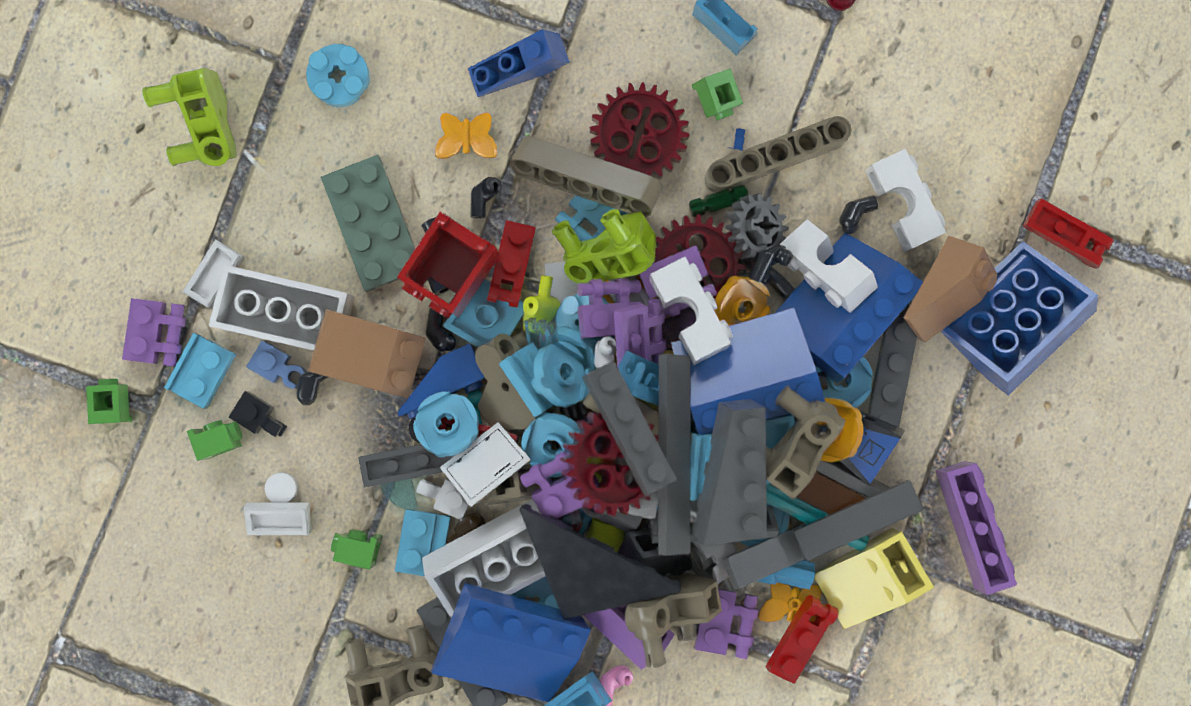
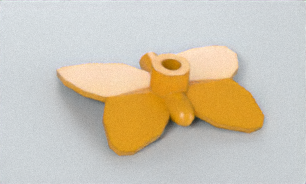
M442 113L440 120L445 135L439 139L435 147V156L438 159H447L458 154L462 145L464 154L470 153L471 145L474 153L481 157L495 158L497 156L496 143L488 135L492 122L490 113H482L471 122L467 118L461 122L454 115Z
M778 582L771 584L772 598L767 600L760 608L758 618L760 621L770 623L781 620L787 614L786 620L791 622L804 599L808 595L820 599L822 591L818 585H812L810 590L804 588L799 591V588L796 586L791 590L787 584ZM817 615L811 616L810 620L814 622Z

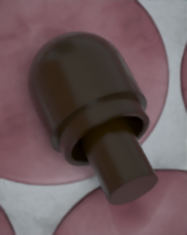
M478 513L466 515L456 524L457 526L454 528L456 533L446 540V543L448 544L486 524L483 516Z

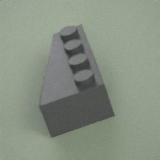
M751 399L719 402L710 442L712 445L709 462L706 461L703 473L706 475L702 493H699L697 501L698 513L696 522H693L691 534L703 546L767 538L765 407Z

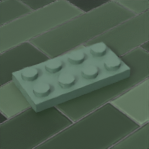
M375 155L321 176L364 291L369 292L399 280L396 277L416 248L380 156Z

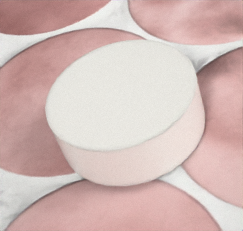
M286 472L273 474L266 481L265 494L273 503H288L298 493V482L293 475Z

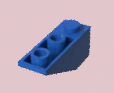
M541 29L469 67L468 71L477 97H482L544 76L570 62L560 34Z
M469 343L442 355L398 410V416L408 415L409 420L415 418L420 404L433 394L439 392L454 394L463 389L468 394L483 387L482 381L486 378L476 363L474 346Z

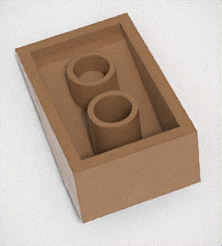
M948 236L904 316L905 321L920 341L926 343L981 302L987 291L990 292L994 288L997 281V272L984 247Z
M326 309L308 371L409 398L426 338Z

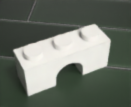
M906 149L875 162L864 170L877 197L887 193H898L907 202L908 210L905 217L891 225L904 252L946 233L944 229L945 220L940 211L935 210L930 200L932 198L931 191L925 182H921L917 173V162L912 155H908Z
M808 219L780 243V245L785 246L793 254L792 260L787 266L794 272L797 269L801 271L806 282L812 288L817 289L820 287L826 292V298L837 308L842 306L851 313L878 288L873 271L851 254L839 264L825 265V260L834 253L829 236Z
M683 257L651 273L650 283L661 300L664 309L675 303H685L694 310L696 322L691 327L681 331L679 338L693 365L727 349L731 344L729 338L732 337V333L724 319L719 321L714 310L717 309V305L709 291L704 293L699 283L702 277L695 263L689 264L686 257Z

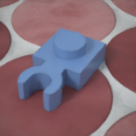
M263 340L246 366L272 383H276L278 378L282 377L284 385L292 389H297L298 385L292 382L291 374L295 371L302 375L307 372L301 366H289L287 363L291 356Z

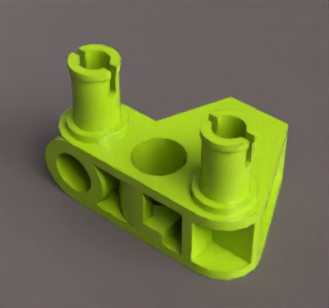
M200 68L174 74L168 83L142 88L143 98L149 108L176 101L193 142L167 146L166 153L172 166L199 160L204 165L220 166L225 164L227 160L237 157L235 141L227 122V97L217 72L208 68ZM211 143H217V144H219L222 148H221V149H215V148H213L210 144H211Z
M618 209L606 212L602 216L603 218L600 219L606 229L596 238L585 241L579 239L568 220L555 225L551 232L565 250L563 260L566 263L564 265L566 276L578 284L589 283L590 279L607 281L638 275L651 267L655 260L656 234L641 211L626 215H620Z

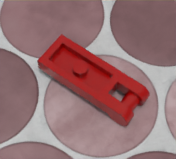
M1042 198L1036 201L1022 226L1077 257L1085 265L1095 269H1099L1103 262L1102 255L1105 250L1111 248L1114 242L1111 237ZM1088 241H1091L1093 244L1091 250L1085 248Z
M506 220L498 251L500 256L495 264L487 301L496 303L497 300L509 303L508 306L518 308L536 227ZM500 284L513 285L512 291L500 288Z
M808 595L765 666L770 673L795 684L828 626L836 621L839 613L838 608L830 604L823 605L820 599ZM817 615L814 622L810 620L811 616Z

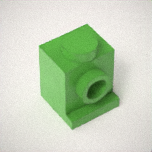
M731 68L707 76L692 84L693 90H697L706 118L715 115L717 121L734 115L733 108L743 104Z
M118 379L98 380V386H86L88 424L132 422V415L129 416L128 385L118 384ZM111 397H112L113 407H112V406L110 405V403H109V400H110Z
M218 420L204 425L201 429L187 431L197 461L207 460L242 447L240 442L242 431L236 421L223 424L222 420Z
M350 529L349 533H335L331 544V551L335 552L333 561L370 570L376 565L383 535L375 534L370 539L367 538L368 533Z

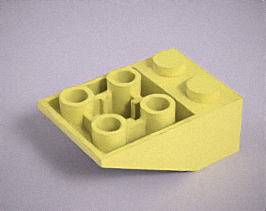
M890 528L868 541L867 546L863 550L858 551L854 549L815 572L814 576L828 603L838 608L837 619L843 629L907 604L934 588L902 531Z

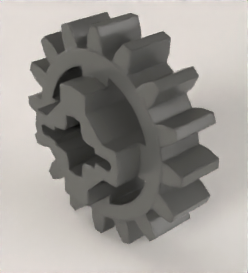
M761 193L741 197L739 202L733 203L734 211L727 213V217L732 222L725 226V229L732 231L728 242L735 241L734 252L743 251L742 259L752 258L753 262H756L762 251L782 243L786 239L782 235L783 232L789 230L788 226L782 225V220L786 218V215H779L780 204L771 205L772 197L763 198Z

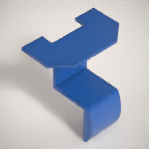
M736 128L734 147L727 148L743 151L745 129Z

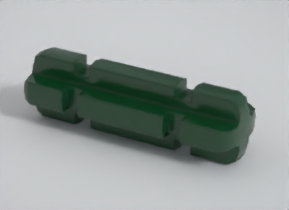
M742 184L733 187L731 191L726 189L707 195L704 199L700 197L689 202L690 212L695 217L697 214H700V216L704 215L706 211L711 213L730 207L733 203L739 202L741 197L748 196V190Z

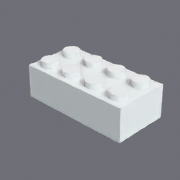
M223 265L209 326L314 351L325 310L350 316L355 296L345 292Z
M533 498L523 503L532 506L531 509L541 513ZM523 504L422 557L424 576L450 617L453 615L464 583L511 595L546 576L519 511Z

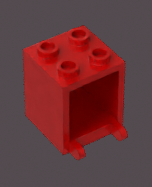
M440 211L396 278L404 282L401 289L421 302L425 297L432 300L429 307L449 319L453 314L460 318L500 254L496 247L487 240L482 239ZM430 277L455 293L450 303L424 288Z

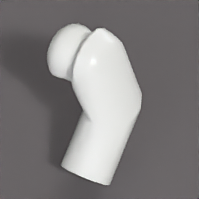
M612 337L600 339L595 346L594 365L597 369L614 361L616 341Z

